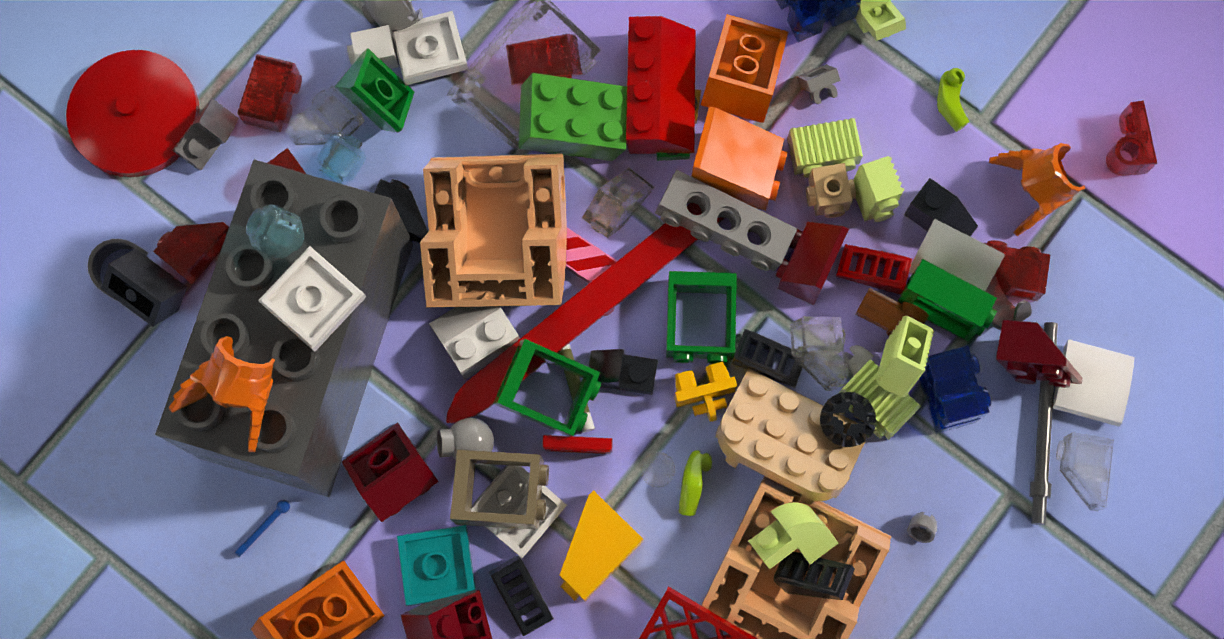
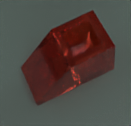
M991 240L984 243L1005 254L995 273L999 286L1005 296L1038 301L1046 293L1050 254L1041 253L1039 248L1024 246L1020 249L1007 247L1008 244L1002 241Z

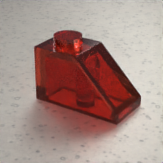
M224 222L176 226L171 232H166L159 239L157 248L153 252L192 284L221 252L229 226Z

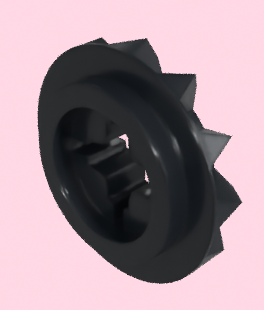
M840 392L829 398L824 404L820 415V424L825 436L834 444L841 447H855L866 442L872 435L876 426V413L867 398L856 392ZM850 405H853V417L857 418L858 421H862L863 424H851L850 428L847 429V433L844 434L843 421L838 420V417H834L833 414L843 415L847 409L849 410Z

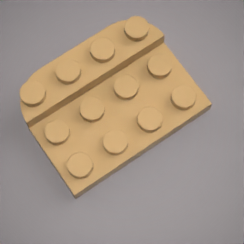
M750 368L747 369L716 431L719 446L727 456L725 461L736 469L738 463H741L801 494L798 501L812 505L813 501H826L836 498L850 479L849 476L865 442L855 447H841L834 444L825 436L821 428L820 415L823 405ZM833 414L834 417H838V420L843 421L844 434L847 433V429L850 428L851 424H858L841 414Z

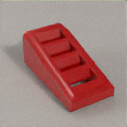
M845 244L836 277L901 295L906 286L912 258ZM853 255L859 257L855 272L849 271ZM866 259L872 261L868 274L862 273ZM879 263L885 264L882 277L876 276ZM892 267L898 268L895 280L889 279Z

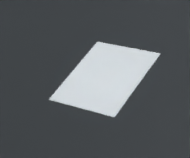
M934 219L911 263L909 272L913 273L921 260L924 259L986 291L1005 254Z

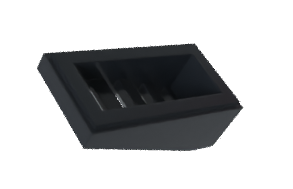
M744 329L732 364L746 370L750 368L770 379L795 388L807 355L758 333ZM750 343L757 346L752 359L745 357ZM763 348L769 350L764 365L758 363ZM776 353L782 355L777 371L770 368ZM788 358H791L795 361L788 376L783 374Z
M792 552L780 561L774 575V582L788 594L843 600L855 568L852 565L818 558L812 564H809L801 553ZM836 574L831 587H828L832 575Z
M519 555L488 572L523 636L554 619ZM517 569L520 571V575L504 584L500 580ZM526 582L528 587L509 596L507 591ZM531 594L533 595L534 600L516 609L514 604ZM537 607L541 609L542 612L523 622L521 616Z

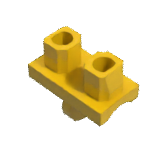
M723 362L706 366L708 384L697 386L693 370L675 374L676 392L674 400L676 407L703 401L704 403L692 406L694 416L707 413L710 422L716 421L717 415L715 410L727 408L725 398L714 401L712 398L734 393L737 387L735 376H729V372Z

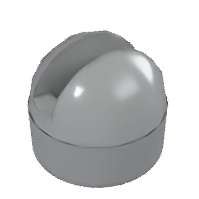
M855 345L850 347L853 355L848 352L844 353V363L855 375L874 356L864 347Z
M925 512L917 513L910 520L907 532L914 540L929 543L934 540L936 535L937 521L932 515L930 517L924 515Z

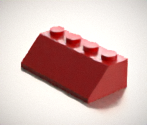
M663 16L629 17L626 142L629 154L695 153L696 30Z

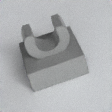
M826 64L797 76L800 88L810 92V98L814 103H822L819 94L824 88L827 89L830 97H837V89L833 85L841 81L837 68Z

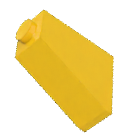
M594 490L588 495L559 574L565 581L560 587L574 601L580 596L586 602L643 543V538Z

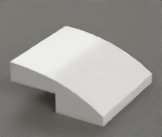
M1068 339L1064 345L1063 354L1082 376V384L1071 383L1069 388L1055 387L1053 409L1120 427L1129 397L1135 357Z
M506 465L471 506V512L526 515L530 473L522 466ZM542 486L541 499L546 500V515L544 521L539 520L538 530L486 527L521 558L527 554L567 506L546 486Z

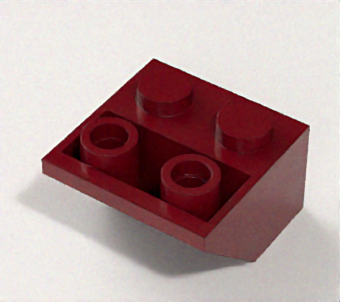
M1003 320L996 360L1006 369V372L1015 378L1016 382L1036 384V380L1049 381L1050 385L1061 388H1069L1071 383L1082 384V376L1037 322Z
M480 590L429 601L401 614L407 639H492Z

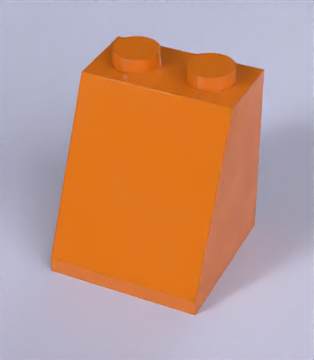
M709 106L691 177L754 208L766 211L769 200L776 201L780 181H776L774 178L776 170L783 171L788 153L787 151H782L784 138L718 108Z

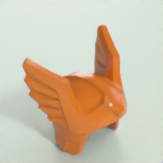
M1060 143L1046 150L1037 148L1021 151L1010 150L1008 153H999L998 156L989 158V163L1022 170L1021 185L1024 191L1039 204V208L1013 232L1016 236L1030 229L1038 221L1071 201L1074 195L1085 189V185L1077 187L1068 181L1061 160L1071 149L1069 144Z
M225 336L218 339L210 360L199 365V369L192 373L188 380L180 384L181 389L173 395L174 401L170 404L169 409L173 413L205 398L208 393L213 397L214 402L224 408L248 407L251 410L248 451L255 452L265 406L273 383L271 377L275 359L272 358L270 362L264 364L248 363L234 357L232 337Z

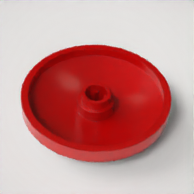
M145 50L120 51L95 62L77 80L67 103V128L77 150L96 168L120 177L146 176L163 170L180 157L172 150L200 114L199 100L190 79L170 59Z

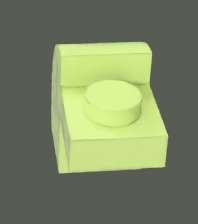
M849 0L851 10L863 33L869 31L876 41L906 29L905 18L891 0Z
M797 502L786 503L773 509L771 513L776 520L748 541L769 570L796 549L801 552L809 564H812L838 544L831 531L809 506Z

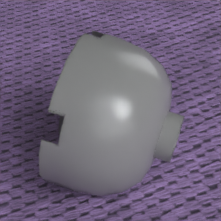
M363 0L365 5L362 7V12L371 24L377 22L380 26L389 25L391 31L403 30L423 19L421 8L415 12L411 4L412 0Z

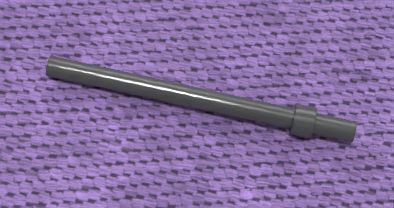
M1045 322L1044 331L1057 346L1058 324ZM1041 380L1034 481L1030 482L1029 495L1033 497L1031 524L1046 525L1047 499L1051 498L1052 486L1051 483H1048L1054 386L1050 385L1049 381Z

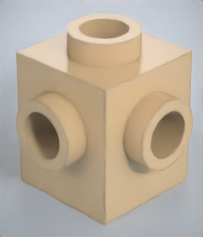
M845 163L811 169L808 177L809 186L806 187L808 206H814L816 216L825 215L826 218H836L844 215L845 211L849 210L852 199H856L855 184L853 179L848 180Z

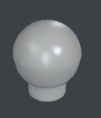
M469 417L459 420L450 429L438 430L437 432L439 457H453L456 460L457 450L492 452L494 446V437L490 427L477 418Z

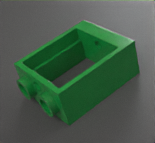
M924 259L921 260L910 276L904 291L897 301L899 303L908 302L920 307L928 313L927 321L967 342L975 334L981 336L984 329H988L997 313V310L992 308L997 297Z
M669 271L666 357L673 358V362L692 363L693 358L707 359L709 364L719 362L726 364L727 359L733 360L736 341L737 273ZM677 292L726 294L725 347L675 345Z
M523 339L517 346L493 404L565 436H574L575 431L580 433L585 425L588 414L584 410L588 401H593L599 392L601 382L597 381L600 372L534 342ZM532 356L583 378L564 423L513 402Z

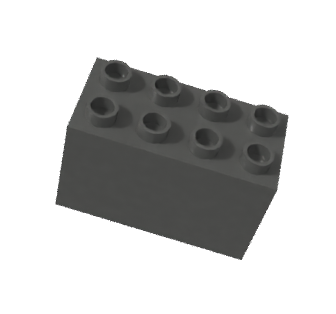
M254 159L155 435L201 460L330 497L413 247V242L392 199ZM309 246L366 296L315 352L258 301ZM225 336L232 337L234 357L255 364H264L270 362L272 358L275 359L271 377L273 383L265 406L255 452L248 451L251 410L248 407L224 408L214 402L213 397L208 393L205 398L173 413L169 409L170 404L174 401L173 395L181 389L180 384L188 380L190 375L199 369V365L210 360L218 339Z

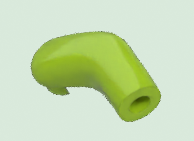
M952 68L944 72L940 78L937 108L950 126L958 132L970 121L960 102L962 83L965 80V74L959 68Z
M695 450L687 460L682 477L678 510L682 515L693 516L696 514L703 486L702 471L708 472L712 468V457L708 453L701 454L699 450Z

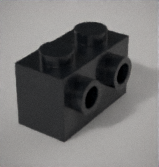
M134 249L108 264L101 289L154 327L179 311L187 286L140 251Z

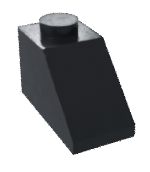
M931 178L928 179L904 214L927 232L934 219L970 237L978 227L959 198Z
M380 179L374 193L392 199L411 240L420 244L428 230L413 194L409 190L410 187L398 180L392 179L389 183Z

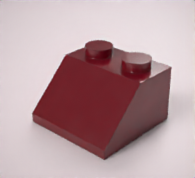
M807 222L803 231L797 229L789 246L794 249L790 261L784 258L776 273V277L781 279L777 289L814 305L849 228L840 225Z
M398 422L342 461L358 492L381 522L400 512L404 506L418 496L427 493L432 486L439 482Z

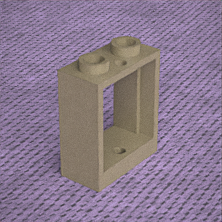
M457 450L450 520L456 525L538 530L539 520L544 521L546 515V500L541 499L542 486L548 485L549 465H544V460L540 454ZM473 463L530 467L526 515L471 512L475 465Z

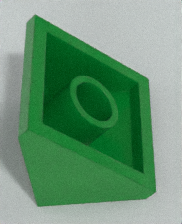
M369 48L359 56L335 85L337 90L381 130L398 133L403 129L415 92L408 85L405 86L404 81Z

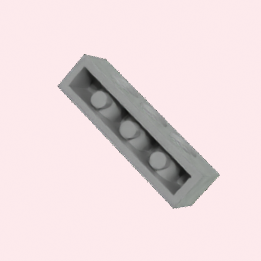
M677 169L655 211V214L661 216L660 219L664 223L673 227H679L680 225L690 230L691 235L705 242L711 240L721 245V249L732 256L742 255L752 260L751 264L764 271H775L782 264L798 229ZM687 204H697L701 208L702 214H691L687 209ZM723 217L729 220L731 230L722 229L717 223V218ZM754 232L758 234L761 238V244L755 245L751 243L747 233Z

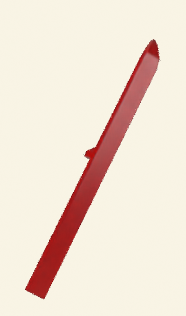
M690 203L687 205V209L691 214H702L701 208L697 204ZM717 218V223L719 224L725 218ZM666 223L663 224L466 381L454 396L447 412L446 422L456 423L459 420L477 416L494 405V399L521 340L527 339L558 353L603 316L611 314L615 306L699 239L692 236L690 230L680 225L679 227H673ZM532 356L522 381L546 362Z

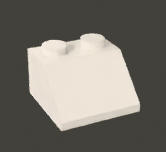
M500 306L455 307L429 323L464 380L483 369L520 339Z

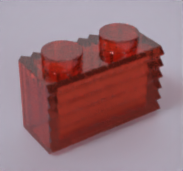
M562 34L506 45L512 85H522L532 73L572 78V76L582 74L576 35Z
M260 54L255 56V61L253 62V67L251 68V73L249 74V79L237 112L243 123L276 132H281L283 123H289L292 116L290 101L293 93L298 94L302 84V75H300L295 63Z

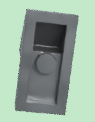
M211 98L172 151L198 170H202L220 144L226 143L239 118Z

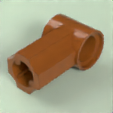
M870 287L855 315L886 330L888 336L895 330L899 321H902L903 316H909L923 324L926 323L929 317L928 313L920 307L908 302L899 303Z

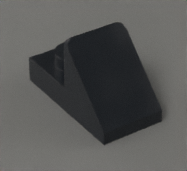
M623 349L591 351L589 367L600 372L597 381L601 382L600 387L653 395L657 359L625 355Z

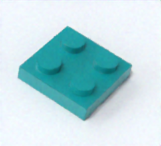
M466 525L397 536L406 606L424 604L429 601L476 590Z

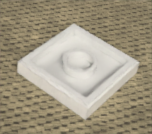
M453 11L423 18L412 26L400 31H391L405 86L468 70Z
M309 246L258 301L315 352L366 296Z

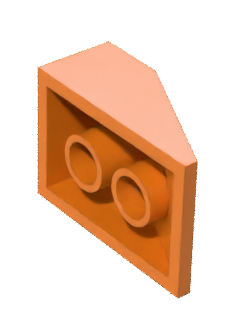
M727 14L700 105L708 108L709 106L715 107L729 114L764 123L773 96L788 31Z
M343 560L259 617L250 630L257 639H356L385 615Z

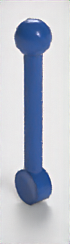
M280 500L277 503V509L234 552L238 557L257 540L281 513L284 514L289 511L290 504L288 501Z

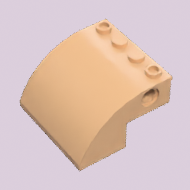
M563 154L431 158L429 163L423 168L429 231L420 242L426 308L561 305L564 291L567 245Z
M764 476L701 606L757 639H848L857 623L859 607L889 552L891 536L822 501H813L812 505L803 503L816 513L838 542L836 546L820 558L852 565L855 570L843 600L788 594L774 582V575L779 563L769 570L748 541L776 520L771 513L773 509L786 503H802L798 501L801 494ZM836 574L832 575L828 587H831Z

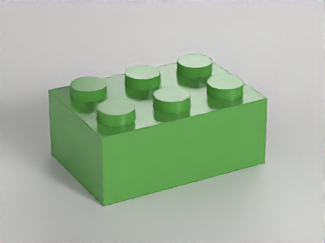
M532 73L521 85L519 149L614 161L626 150L627 86Z

